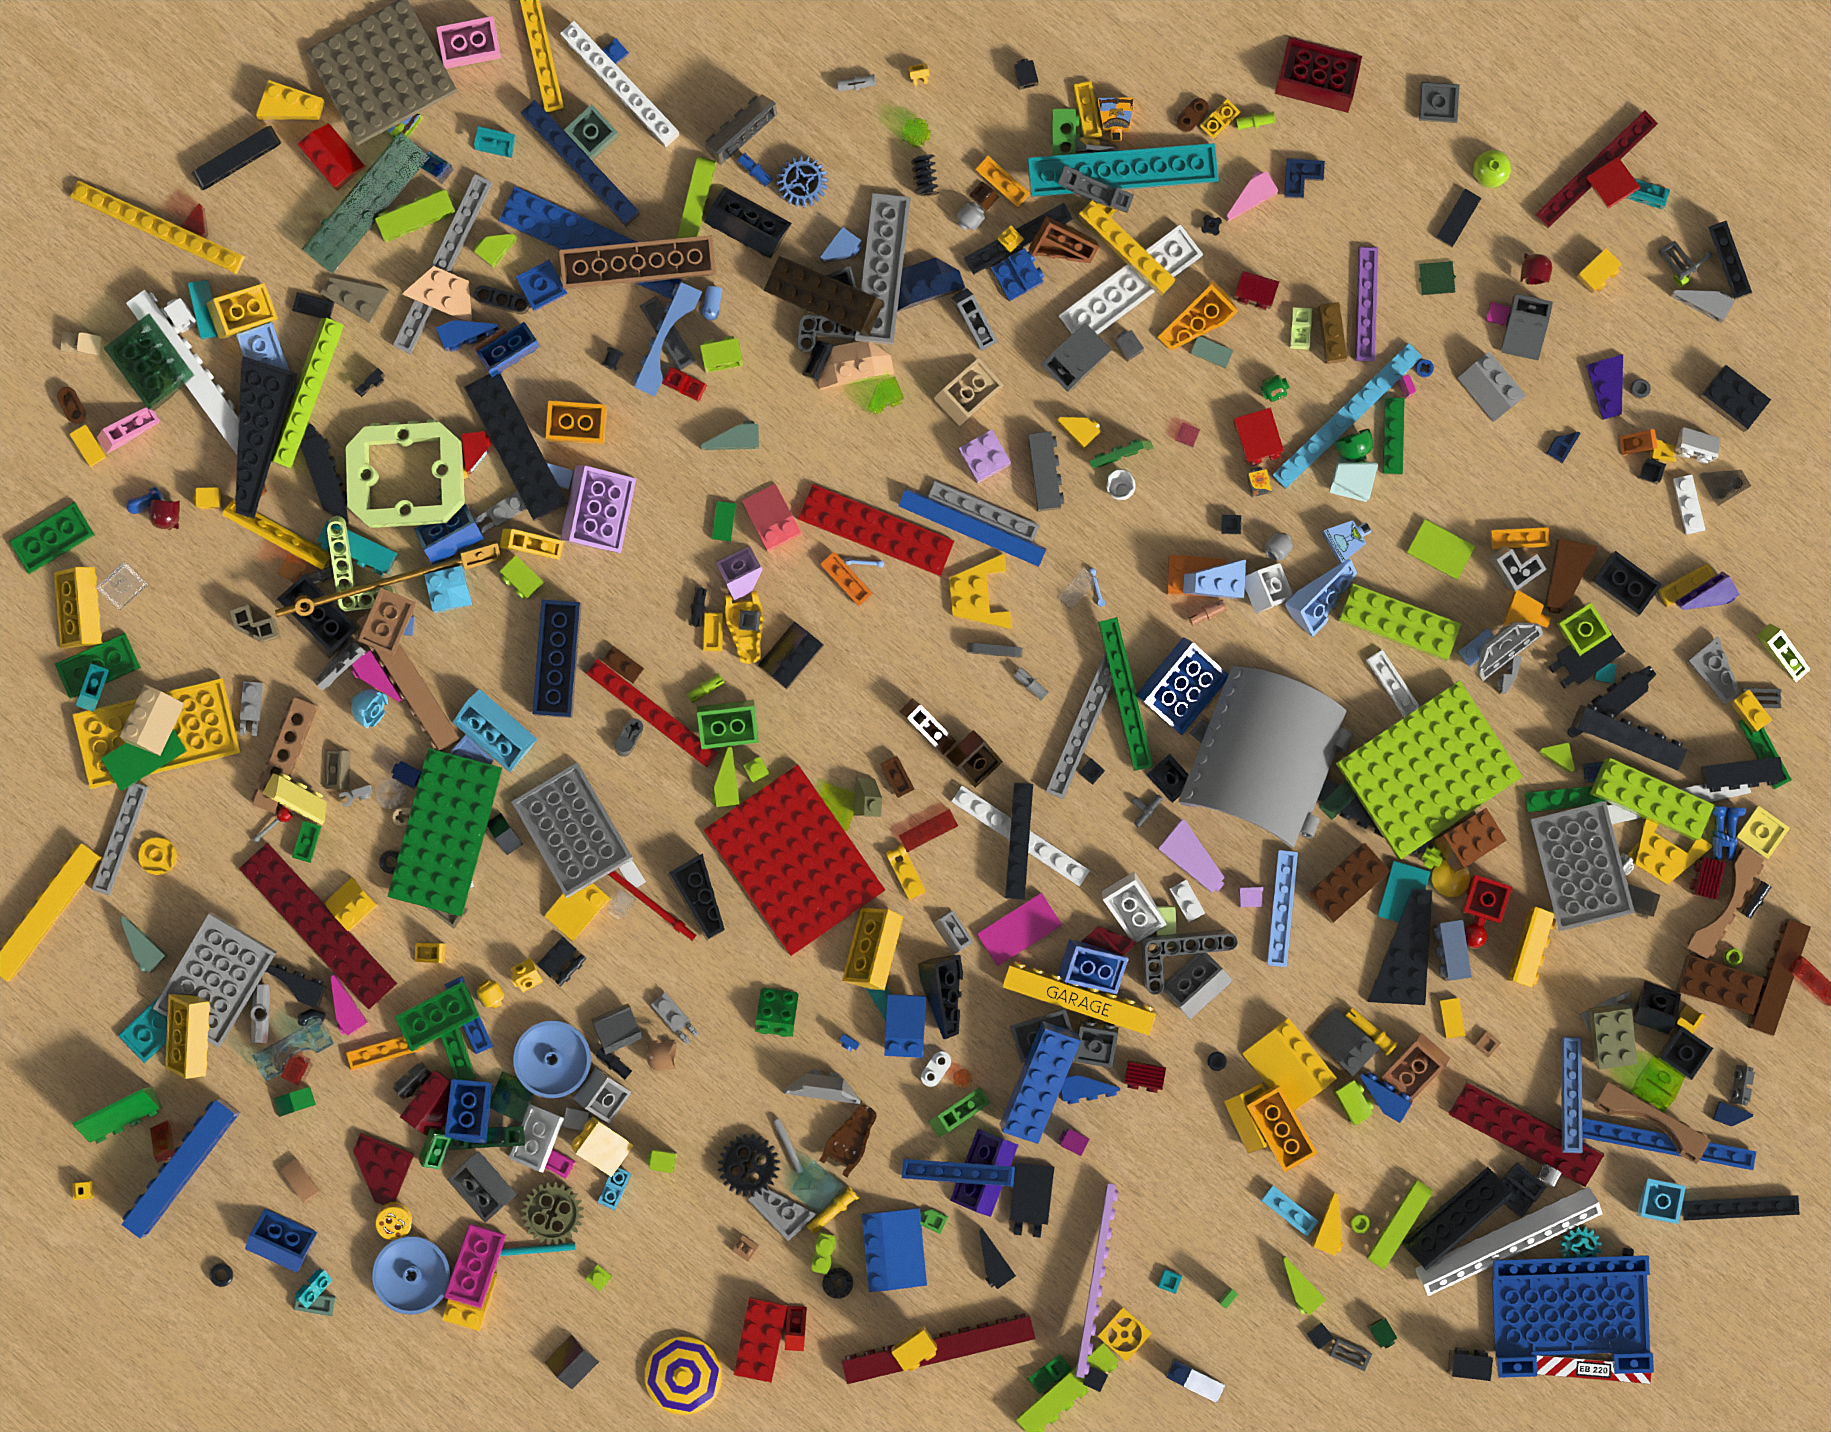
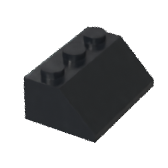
M794 621L758 666L787 690L824 647V644Z

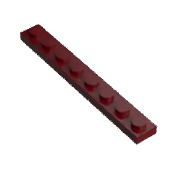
M1644 110L1543 206L1535 216L1548 229L1591 188V185L1586 180L1587 176L1617 157L1621 160L1658 123Z

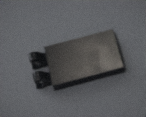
M1612 634L1580 656L1569 644L1556 654L1558 660L1548 668L1552 673L1562 666L1566 668L1570 675L1560 682L1564 689L1574 681L1579 686L1626 651Z
M1016 1162L1009 1220L1015 1221L1014 1235L1022 1236L1023 1222L1034 1223L1033 1237L1041 1238L1042 1224L1048 1225L1054 1167Z

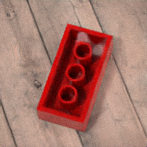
M753 1297L749 1298L734 1370L735 1376L772 1383L788 1304Z

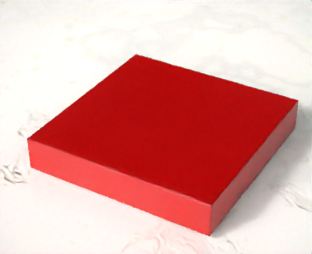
M1619 157L1586 177V180L1607 209L1640 189L1639 184Z

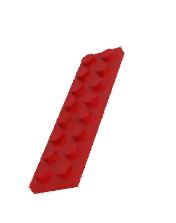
M812 484L798 519L940 577L955 542L952 539Z

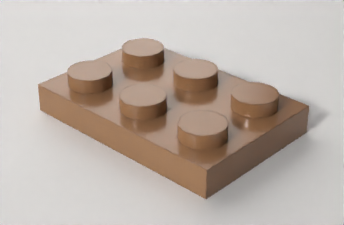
M380 588L358 641L394 656L417 603L384 588Z

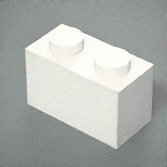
M181 298L170 300L167 303V307L164 308L176 328L182 333L197 324L195 316Z

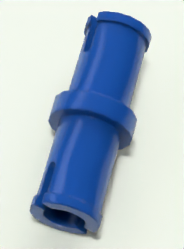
M746 153L737 160L749 172V175L751 177L754 176L764 187L772 181L773 178L761 168V165L759 163L756 164Z

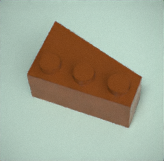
M1046 216L1028 249L1031 256L1038 255L1053 259L1061 258L1068 261L1091 263L1099 249V245L1095 239Z

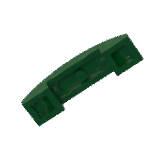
M524 1126L488 1128L486 1144L451 1139L449 1150L525 1146Z

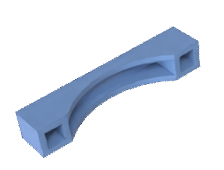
M682 282L680 286L675 285L671 294L675 297L672 303H667L664 313H667L664 321L660 319L656 328L659 333L656 338L652 337L648 347L651 348L649 355H644L640 364L643 366L641 373L637 372L632 381L635 383V388L656 396L663 380L660 355L664 339L678 319L695 309L702 291Z

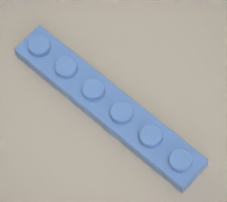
M1278 850L1267 965L1287 967L1298 852Z

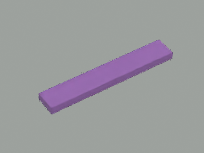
M1359 247L1355 361H1375L1378 247Z

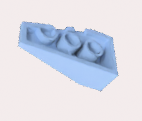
M1347 559L1298 590L1285 603L1290 616L1310 636L1313 637L1326 624L1329 619L1327 615L1330 610L1336 608L1338 605L1336 601L1340 594L1346 592L1357 574L1352 561Z

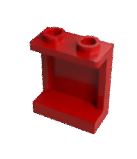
M1271 407L1233 419L1244 451L1246 464L1251 463L1254 466L1263 463L1262 459L1269 458L1274 460L1281 457L1280 454L1284 452Z

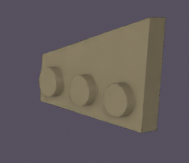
M330 277L320 294L371 323L388 295L389 290Z

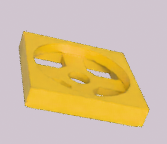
M1122 1307L1097 1336L1127 1362L1152 1332ZM1120 1318L1131 1319L1130 1323L1123 1327L1116 1322ZM1137 1326L1141 1329V1339L1139 1341L1132 1336V1331ZM1110 1327L1117 1332V1337L1112 1343L1108 1339ZM1122 1331L1128 1332L1127 1338L1121 1337ZM1123 1342H1128L1133 1347L1130 1351H1120L1117 1349Z

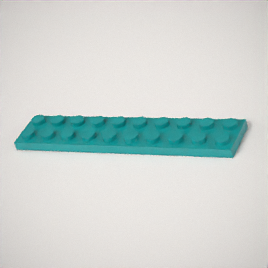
M1215 143L1027 158L1031 197L1075 194L1057 184L1064 166L1082 172V175L1110 187L1122 190L1215 183L1219 181Z

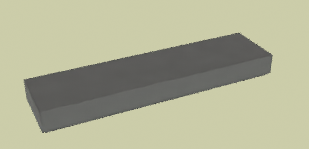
M655 296L640 305V308L658 335L659 331L656 330L660 319L664 321L667 313H664V308ZM673 325L668 331L663 345L679 371L696 362Z

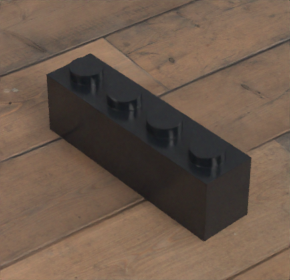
M1727 221L1708 227L1734 300L1753 294Z
M1781 757L1701 767L1703 788L1709 789L1710 793L1721 791V787L1736 790L1740 789V785L1747 784L1748 788L1759 787V783L1766 782L1767 786L1777 785L1779 780H1784Z

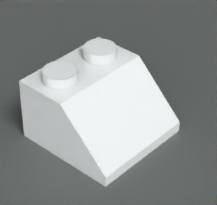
M1280 563L1245 576V590L1255 613L1287 602L1293 596Z

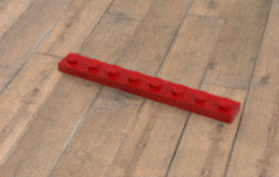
M599 659L595 661L586 673L706 768L719 754L713 748L701 749L700 738Z

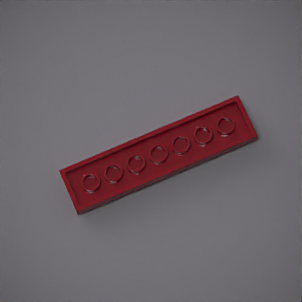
M1469 1081L1466 1082L1449 1111V1115L1542 1165L1546 1163L1562 1172L1561 1175L1584 1187L1587 1186L1604 1157L1603 1152L1582 1142V1153H1563L1562 1130Z

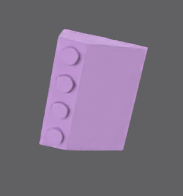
M575 466L560 540L621 553L636 478L589 466Z

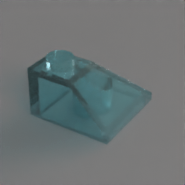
M813 1160L789 1190L817 1214H820L843 1184Z

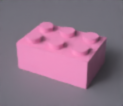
M493 16L436 27L443 64L446 69L502 58Z

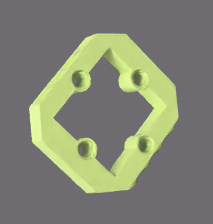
M430 419L426 420V423L408 421L407 424L389 422V425L382 426L381 423H371L370 426L363 427L346 446L347 507L370 528L446 524L465 504L463 443L438 420ZM407 431V432H408L407 438L401 440V439H400L401 433ZM440 441L441 460H437L432 465V474L441 481L442 505L416 507L408 500H401L396 504L395 508L370 509V486H374L378 482L379 474L369 465V445L399 443L407 447L414 442ZM447 467V472L444 475H439L440 468ZM371 471V477L364 480V474ZM410 507L409 514L403 515V509Z

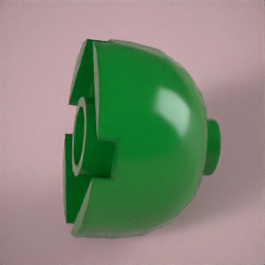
M1366 428L1360 430L1359 433H1352L1342 437L1334 445L1343 459L1361 462L1367 459L1366 455L1373 448V437L1370 429Z

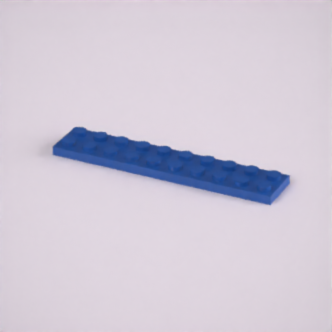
M514 187L499 219L500 223L560 250L637 243L635 240L517 187ZM682 279L635 284L673 300L674 296L671 294L675 285H680Z

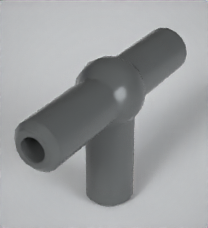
M1156 795L1148 806L1139 798H1133L1131 802L1143 811L1134 822L1135 826L1141 827L1146 819L1153 814L1154 809L1163 800L1160 795Z

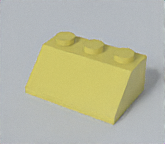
M273 773L262 794L300 815L323 825L327 802L322 799L323 795L314 790L312 793L306 791L307 786L296 782V784L290 782L291 778L283 773H280V775Z

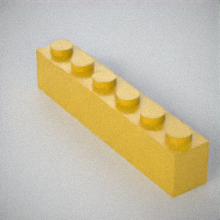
M1093 200L1079 213L1078 218L1160 296L1174 284L1176 279Z

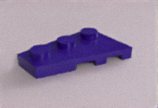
M1623 354L1586 365L1602 420L1622 414Z

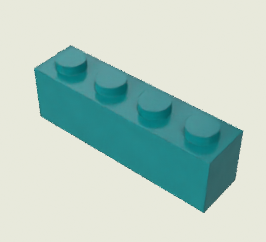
M327 520L317 541L321 543V548L330 551L327 533L329 521ZM333 524L332 528L340 530L341 526ZM347 530L351 558L356 560L355 564L363 568L368 565L373 568L372 572L383 576V573L389 575L398 554ZM336 542L335 546L337 548H343L344 544L341 542Z

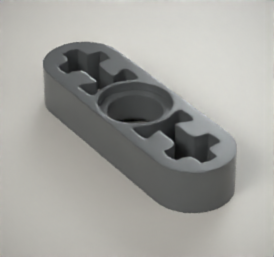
M967 643V653L1022 658V647Z

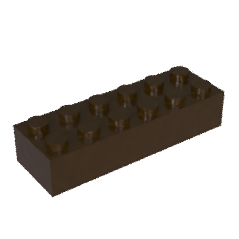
M781 256L778 257L763 290L772 296L868 337L884 301L873 295Z

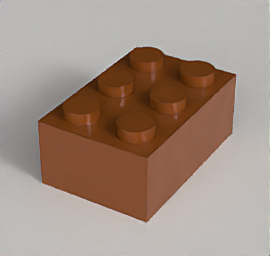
M1485 808L1434 841L1455 873L1507 840L1488 809Z

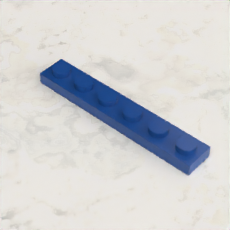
M903 1159L901 1178L1013 1187L1015 1167Z

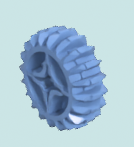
M799 156V161L796 162L795 157H793V164L786 161L785 164L788 168H780L784 174L778 173L777 175L779 179H783L777 181V185L782 186L778 191L779 193L785 192L782 195L783 199L790 197L788 199L789 204L795 200V207H798L799 202H802V207L805 208L807 201H809L810 206H813L812 199L819 202L820 199L817 195L824 197L825 193L821 189L827 190L828 188L827 185L822 184L828 182V178L823 177L827 172L826 170L820 171L823 168L822 164L816 167V159L810 163L809 156H807L806 161H803V157ZM800 167L809 168L815 174H804ZM795 170L796 178L790 184H787L789 174ZM799 174L801 175V178H803V180H808V181H805V182H806V184H805L806 190H805V188H804V185L802 186L801 183H797V182H800V181H799V179H800ZM818 179L817 188L810 194L809 185ZM800 189L805 196L795 195L790 190Z

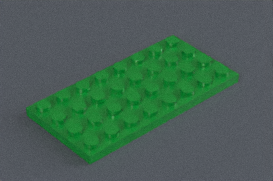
M428 748L387 897L463 917L503 768Z

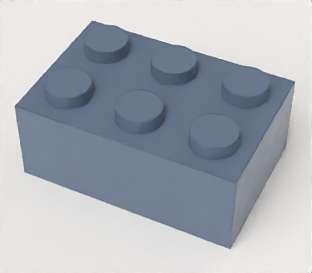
M1463 920L1436 923V928H1433L1434 939H1438L1439 947H1436L1437 958H1441L1442 966H1439L1440 977H1443L1444 981L1471 978Z

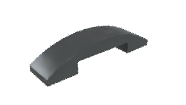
M1067 166L1063 167L1057 183L1088 200H1093L1098 204L1125 213L1128 212L1134 194L1119 188L1110 187L1084 176L1082 172Z

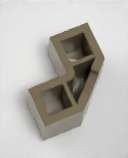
M249 605L230 610L236 630L261 643L281 638L274 618L271 617L256 622L252 608Z

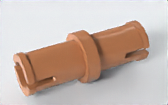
M1221 599L1210 606L1205 605L1202 607L1203 609L1189 614L1188 619L1192 626L1206 619L1211 620L1213 616L1227 611L1226 604Z

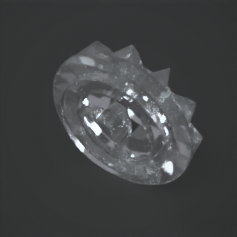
M395 779L383 780L377 785L375 791L376 801L385 809H396L405 801V787ZM391 786L392 792L399 795L392 796L389 803L388 796L382 793L389 792Z

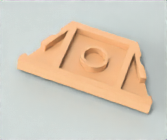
M432 266L402 293V295L460 320L472 322L469 281L440 268Z

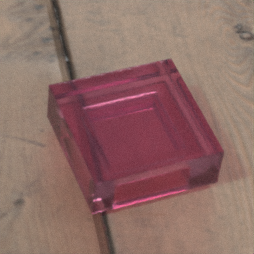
M1182 422L1175 441L1193 448L1200 429Z

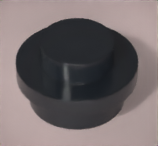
M1213 1052L1209 1055L1207 1063L1212 1070L1220 1071L1225 1068L1227 1059L1223 1053Z

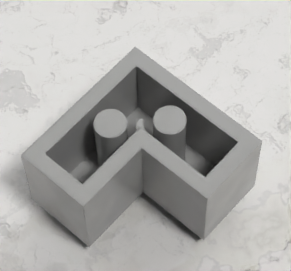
M1502 547L1489 556L1506 587L1517 591L1547 570L1538 554L1530 551L1518 559L1513 549Z

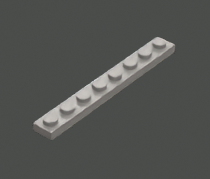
M1105 653L1046 790L1047 793L1061 799L1065 797L1112 686Z

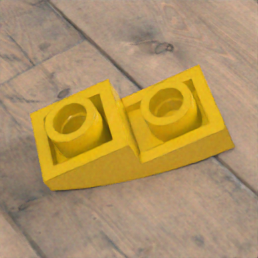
M1226 99L1200 127L1214 139L1241 111L1229 99Z

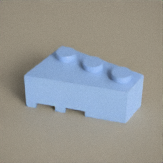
M1246 560L1231 561L1184 574L1183 593L1229 599L1244 598Z

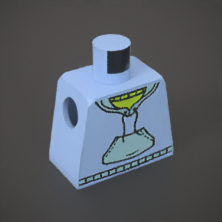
M1352 520L1326 529L1322 534L1341 564L1366 544L1363 536L1371 533V529L1366 522L1357 527Z

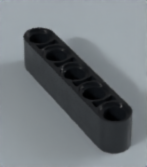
M267 126L198 167L191 174L201 190L208 189L275 149L281 144V141L272 126Z

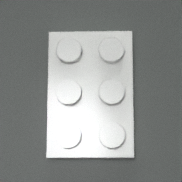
M530 1104L521 1125L524 1126L525 1146H513L509 1159L543 1172L564 1118Z

